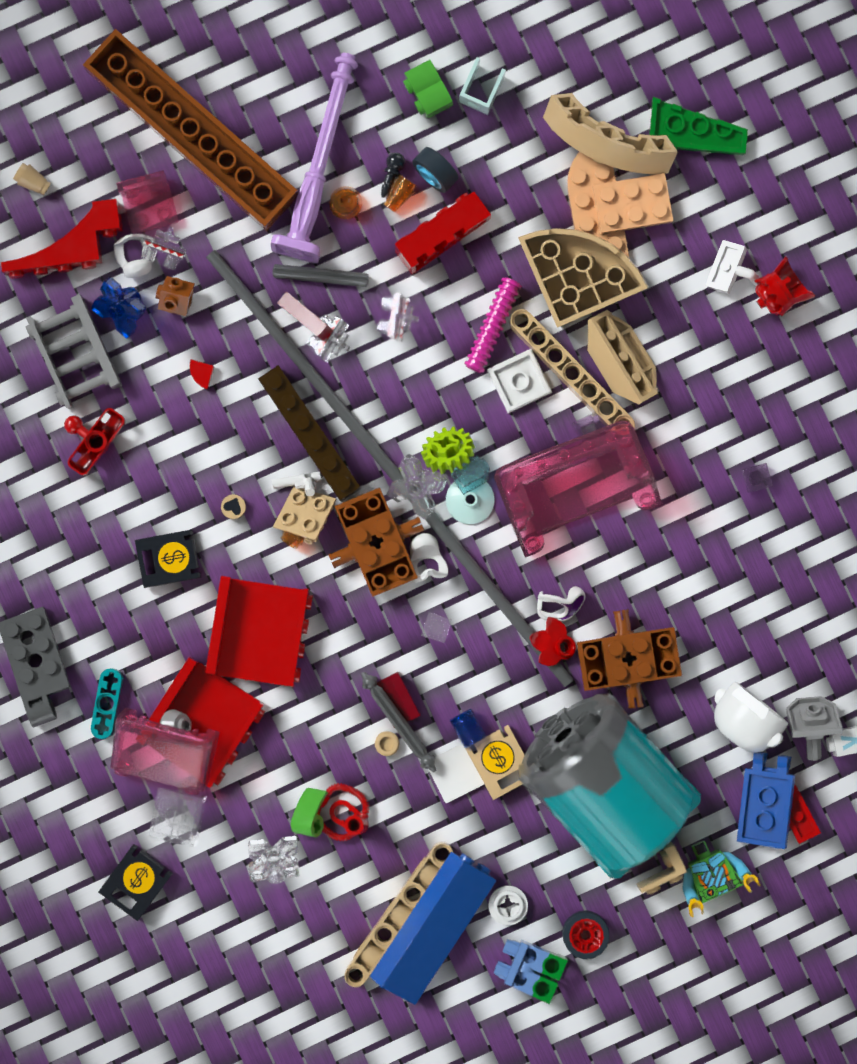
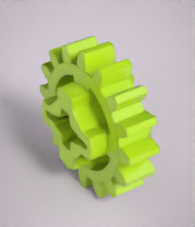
M444 427L441 433L434 431L433 438H426L428 444H422L423 451L421 455L426 467H431L432 472L439 469L441 474H444L449 469L453 473L454 468L463 469L462 463L469 464V457L474 456L473 449H475L473 440L470 433H465L463 428L456 431V428L452 427L450 431H447Z

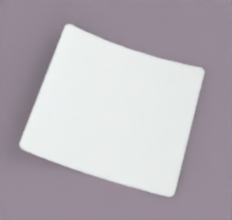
M465 743L436 756V771L433 773L429 770L445 803L484 785L465 749Z

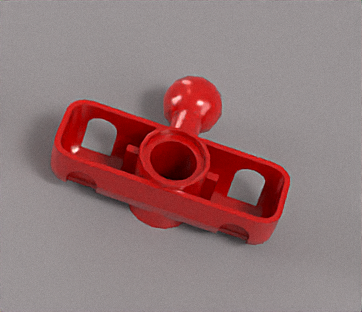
M108 408L102 413L90 431L83 426V421L80 417L72 415L66 418L64 422L65 430L69 434H78L84 438L68 459V466L82 476L87 475L103 453L108 450L120 429L125 425V418L114 409ZM108 413L110 418L106 423L102 422L101 419ZM96 436H101L103 438L102 446L94 449L91 444L92 439ZM77 452L80 453L81 457L77 462H74L72 458Z

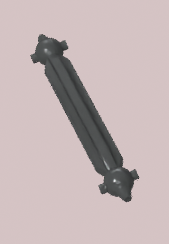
M362 672V688L370 690L372 698L413 754L421 759L420 767L429 769L434 773L436 771L435 756L427 754L424 744L383 688L377 685L378 678Z

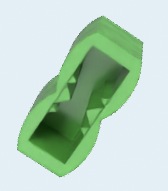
M430 59L404 73L406 80L403 81V84L409 94L414 93L417 99L414 104L420 115L425 114L427 119L453 106V101Z

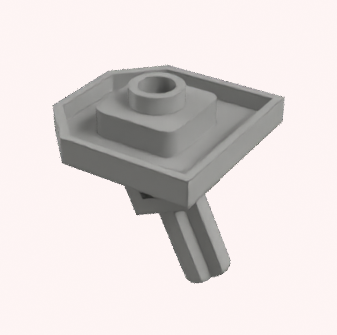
M821 696L796 698L786 708L792 737L806 738L807 759L813 761L821 759V739H824V735L842 734V725L836 704Z

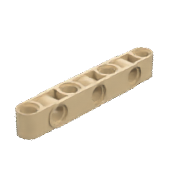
M438 842L432 847L358 948L345 970V981L348 985L352 987L363 985L373 972L445 862V860H440L436 857V850L444 847L449 850V854L451 851L453 852L449 843ZM417 888L421 895L418 899L411 900L407 897V890ZM380 929H389L392 936L388 940L380 939L378 936ZM354 968L360 969L363 976L359 980H353L349 976V971Z

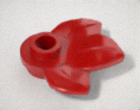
M547 618L546 631L541 630L530 635L532 646L541 652L538 662L542 665L554 666L561 659L571 658L575 652L576 645L574 640L567 636L566 626L556 618ZM561 643L565 645L564 652H562L560 649Z

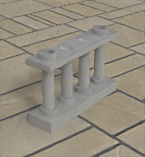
M80 294L71 298L74 304L70 306L71 309L37 324L35 319L29 316L26 318L29 325L25 326L30 338L36 339L58 391L55 392L59 404L61 406L65 405L68 409L74 408L70 399L103 384L105 386L110 385L112 389L123 386L85 300ZM72 318H80L83 327L80 328L79 332L46 346L41 332ZM82 340H90L93 349L90 350L89 354L56 368L51 354ZM100 362L103 371L100 372L99 376L68 390L65 389L60 378L61 376L90 363Z

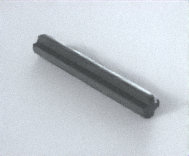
M281 264L273 266V277L360 287H367L369 281L367 273Z

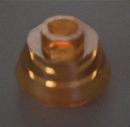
M344 186L332 193L329 206L336 217L351 219L361 211L362 198L356 189Z

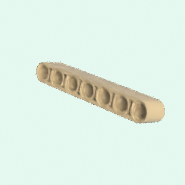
M519 309L512 314L510 327L513 332L532 349L549 369L616 437H628L635 428L633 418L530 312ZM517 316H524L528 324L522 328L518 327L514 319ZM535 333H540L544 336L545 342L541 345H536L532 342L531 336ZM554 350L560 352L562 356L561 361L556 363L550 361L548 357L549 352ZM568 368H574L578 371L579 376L576 380H570L566 377L565 372ZM586 385L594 387L595 396L591 398L584 396L583 387ZM609 403L612 406V413L610 415L602 414L599 408L600 404ZM619 420L628 422V432L622 433L617 429V422Z

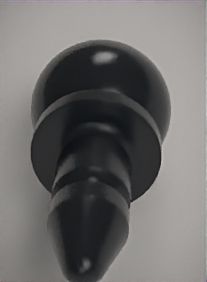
M398 152L391 153L387 157V167L384 168L387 174L381 187L382 198H385L390 192L395 176L400 177L399 171L405 166V158Z

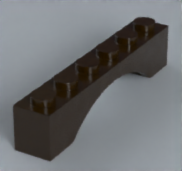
M279 365L259 377L258 380L340 502L360 490L359 484Z

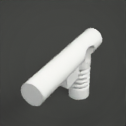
M320 471L272 479L273 489L295 485L296 489L305 488L307 496H313L315 494L314 482L321 481Z

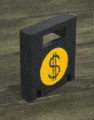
M193 529L135 540L144 589L202 578L201 573L191 574L192 569L200 568L195 540L184 539V536L193 535ZM152 550L156 573L146 575L142 552Z
M133 844L98 893L136 921H139L173 872L169 870L164 878L161 877L160 874L165 866L143 850L135 858L132 854L136 851L137 846ZM117 888L136 901L132 909H129L112 896Z

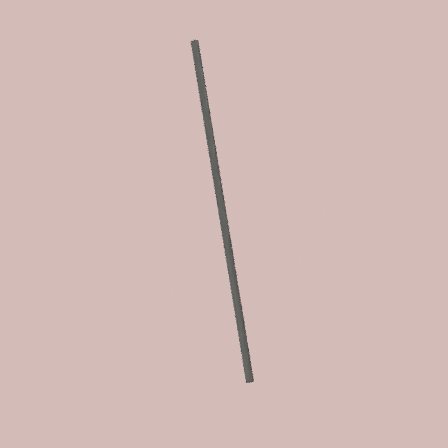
M216 250L212 251L206 257L536 654L540 656L541 652L536 650L530 641V635L534 633L531 627ZM560 662L554 666H547L564 687L574 680Z

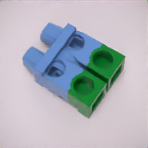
M507 939L502 952L513 956V961L509 965L498 960L494 974L504 979V984L550 1004L568 958L522 939L521 942Z

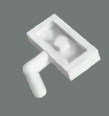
M723 240L706 286L710 289L730 294L737 276L748 278L757 286L758 284L754 280L761 277L754 270L741 266L748 249L745 246Z

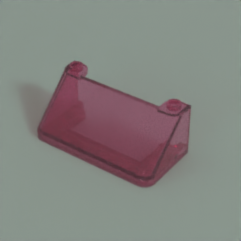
M628 421L615 422L504 465L496 471L494 476L525 558L543 549L545 541L542 533L630 499H634L637 507L642 510H650L662 505L652 469L635 429Z

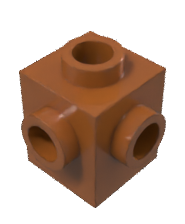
M166 276L163 285L159 284L155 298L159 299L158 309L172 314L187 316L193 301L195 283Z

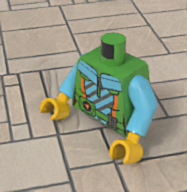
M705 841L691 846L697 859L688 863V869L684 873L682 886L686 901L689 904V915L691 917H694L692 911L694 908H699L703 915V903L744 885L748 892H752L748 885L753 881L760 887L757 877L751 875L744 862L730 852H722L719 849L710 852Z

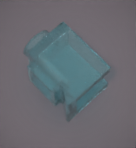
M478 455L476 457H469V464L462 463L463 469L456 467L454 472L451 473V478L463 495L488 482L489 465L484 458L480 459Z

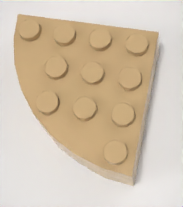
M555 228L539 230L518 237L557 328L648 288L640 270L630 258L612 243L594 234L574 229Z

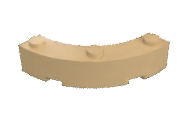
M573 93L551 95L543 118L559 137L579 152L592 158L597 163H603L625 171L650 175L669 173L678 151L667 135L639 134L638 137L626 135L623 129L605 121L597 122L589 116L590 111L576 99Z

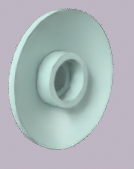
M464 476L457 479L451 484L446 494V506L449 513L454 519L464 524H477L485 520L494 507L495 499L492 488L485 480L476 476ZM468 495L475 497L473 504L466 502L465 499Z

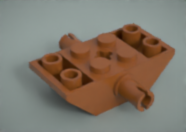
M380 487L335 506L350 543L348 547L328 554L330 560L341 557L331 562L334 569L350 561H358L372 597L418 578L403 542L405 538L425 531L423 525L412 528V526L421 523L419 516L403 524H395ZM377 536L378 539H383V542L380 543V549H376L375 546L370 547V543L373 541L372 537Z
M629 609L621 610L623 620L621 619L620 611H613L617 630L615 636L577 642L584 691L623 685L626 688L628 709L635 708L634 698L638 708L644 707L640 688L642 682L682 676L675 628L634 633V631H631ZM626 652L634 656L630 666H628L627 662L622 661V658L626 657Z

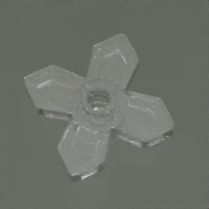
M407 454L402 458L398 467L403 480L392 482L387 496L396 502L411 498L414 513L426 520L432 515L436 507L431 494H438L443 491L448 478L437 471L432 472L422 469L420 460L411 454Z
M297 836L282 837L274 846H271L263 839L248 842L249 858L254 860L248 864L250 881L267 879L270 883L277 884L283 882L287 877L299 876L298 859L293 857L298 854Z

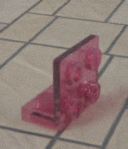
M164 170L116 183L118 192L123 199L132 234L146 232L179 222Z

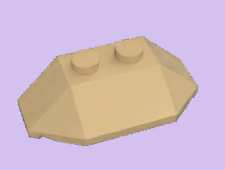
M608 310L588 320V352L612 392L637 404L658 394L656 388V367L632 327L620 318L613 316Z

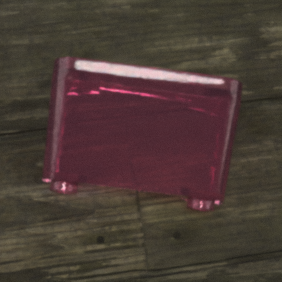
M125 708L117 716L110 766L115 774L120 776L133 775L183 788L185 792L193 795H198L207 789L206 785L211 774L220 735L219 731L208 729L207 734H198V729L188 731L146 720L147 716L144 715L137 718V710Z

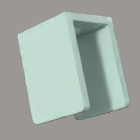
M476 57L460 93L459 103L488 115L505 78L506 70L502 68L488 102L485 103L467 95L480 66V58Z

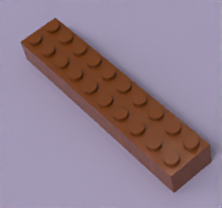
M115 29L83 64L85 70L264 230L268 231L296 200L298 196L296 188L118 30Z

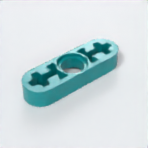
M114 668L104 670L99 679L91 722V732L98 739H105L111 736L115 727L123 675ZM111 672L114 673L115 678H118V682L113 683L111 690H116V695L110 692L102 693L103 688L108 689L109 682L105 681V677L110 676ZM105 696L111 697L114 702L113 708L109 711L103 710L100 706V701ZM98 712L104 715L112 714L111 719L106 718L105 726H108L109 730L104 731L103 735L100 734L99 729H96V725L101 724L103 718L98 717Z

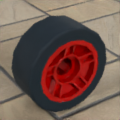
M588 910L572 914L564 923L562 930L563 942L568 951L581 959H593L601 955L607 948L610 939L609 928L604 919L597 913ZM585 930L589 931L591 937L583 939L581 937L582 932Z

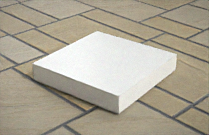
M532 349L487 369L508 414L552 393Z

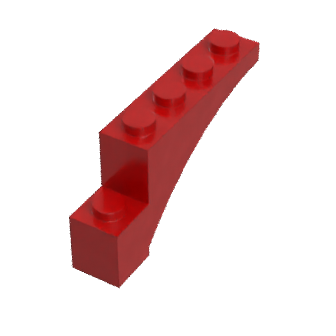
M109 199L92 202L93 207L87 215L64 237L34 254L1 262L2 272L6 276L9 275V278H22L24 273L31 272L34 275L48 274V270L58 269V272L72 271V267L82 266V269L96 268V264L102 263L99 235L115 237L117 232H123L118 200Z

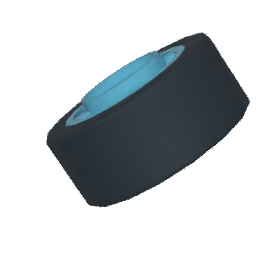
M425 147L412 160L413 166L420 176L440 192H447L459 179L453 166L441 154L430 147Z

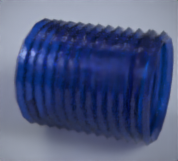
M472 709L459 714L449 721L464 748L479 742L487 736Z

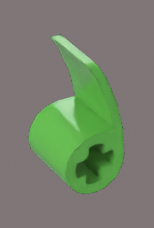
M313 788L305 789L291 820L292 832L311 837H318L322 833L324 826L323 818L317 812L328 794L327 791Z

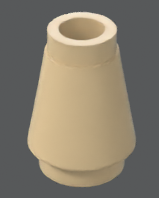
M22 163L13 177V180L18 182L17 185L45 195L51 185L30 164L27 166Z

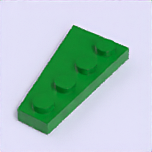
M655 97L652 98L649 135H667L674 147L679 150L735 155L746 154L748 129L707 117L699 112L695 113L686 110L679 105L669 104Z

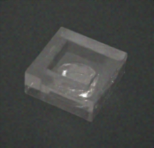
M429 612L421 636L445 643L452 620Z

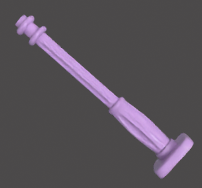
M341 53V56L335 58L338 68L337 71L331 73V78L334 82L310 170L304 175L305 178L295 202L290 233H287V236L278 234L272 236L270 245L271 251L310 263L319 262L320 247L310 243L309 237L318 216L323 186L326 181L323 175L348 84L354 82L351 72L358 67L355 56L349 53Z

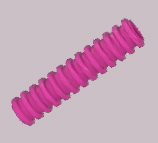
M507 277L501 279L502 285L498 286L499 292L495 293L497 297L496 299L493 298V306H489L490 312L486 313L487 319L483 320L484 326L480 327L481 333H477L478 339L473 342L475 346L470 349L472 353L467 356L469 360L464 363L467 368L478 373H484L485 369L483 367L488 364L487 359L491 357L490 352L494 351L493 345L497 344L496 338L500 337L499 331L503 330L502 324H506L505 318L509 317L508 311L513 308L511 304L516 301L514 297L518 296L519 293L517 291L521 290L522 287L520 283Z

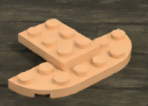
M581 152L576 155L571 164L567 179L574 230L594 234L612 243L629 257L625 230L673 222L665 173L616 181L613 167L597 163Z

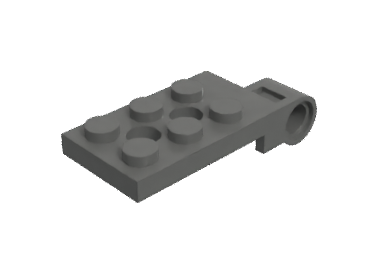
M40 607L0 622V634L27 717L33 728L57 719L55 707L49 696L71 688L46 609ZM26 632H33L35 636L33 643L25 645L22 641L23 635ZM36 654L41 655V665L36 668L31 667V657Z

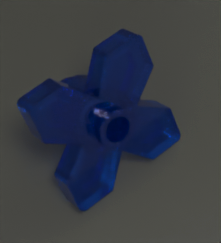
M109 277L103 282L100 288L102 295L94 300L91 309L101 318H113L116 331L128 339L137 328L134 320H139L144 315L147 307L141 302V296L135 288H122L115 279Z

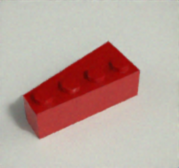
M475 192L462 194L455 200L456 203L449 208L448 206L444 207L436 214V217L430 221L423 222L415 231L405 235L395 243L396 254L412 275L491 219L490 212Z

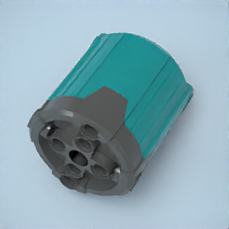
M609 693L608 695L596 694L594 697L579 701L569 708L564 707L558 713L549 717L535 734L534 741L526 751L522 764L519 765L518 779L589 853L599 867L610 878L616 879L621 878L629 869L643 863L664 848L679 832L689 814L700 804L701 794L685 779Z

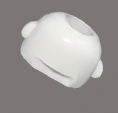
M733 682L727 690L723 688L717 691L715 695L717 705L714 719L720 732L729 740L748 752L764 751L782 742V733L786 729L788 722L762 700L737 682Z

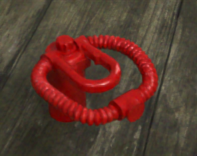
M337 783V785H331V787L326 789L328 794L321 803L317 814L320 815L322 807L324 808L331 798L329 796L337 790L349 792V794L351 793V795L359 798L362 804V812L345 800H338L330 807L329 815L331 819L344 827L347 832L346 834H335L328 826H323L322 832L326 836L331 837L333 840L344 842V840H350V838L363 834L368 830V813L370 809L368 808L369 802H367L368 800L362 792L350 785ZM339 805H344L354 814L346 820H340L335 816V808Z

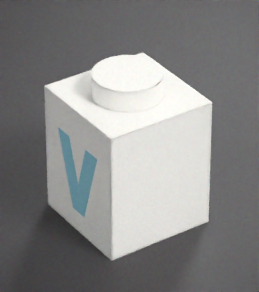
M857 726L843 728L842 734L829 735L826 738L828 751L833 752V756L839 757L857 753Z

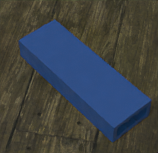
M451 851L371 973L370 977L381 988L416 1005L497 881L489 875L491 872L489 868L481 863H478L476 866L473 864L475 861L466 854L462 853L459 856Z

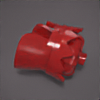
M787 256L783 258L772 273L754 280L758 284L755 288L756 294L760 298L756 301L761 309L765 307L771 314H779L781 317L794 304L815 297V294L807 290L798 279L789 264Z

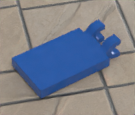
M754 752L753 768H745L736 842L787 849L795 775L788 774L792 756H778L776 769L765 767L768 753Z

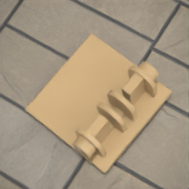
M294 486L273 528L305 537L304 542L312 545L313 542H317L318 536L324 528V524L327 522V518L333 510L337 499L316 492L313 496H307L305 489H296Z

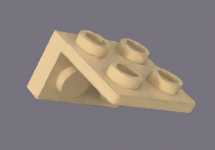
M671 841L662 848L663 851L659 852L664 864L668 868L636 883L641 893L647 892V894H652L660 890V885L667 881L672 884L683 879L682 874L687 871Z

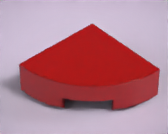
M190 359V372L193 379L199 386L208 390L214 366Z

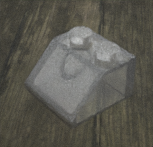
M158 787L149 836L170 843L195 847L198 843L206 796Z

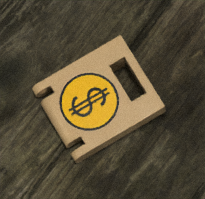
M508 725L504 727L505 732L508 734L505 738L501 731L497 730L475 742L474 745L478 751L474 754L470 746L465 748L493 800L522 785L519 780L501 789L497 782L517 771L524 758V753Z

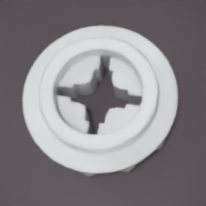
M505 885L497 888L492 893L488 907L495 921L503 925H514L520 922L526 915L528 902L525 894L520 889ZM506 895H508L511 902L519 903V905L511 907L509 916L505 908L497 907V905L505 903Z

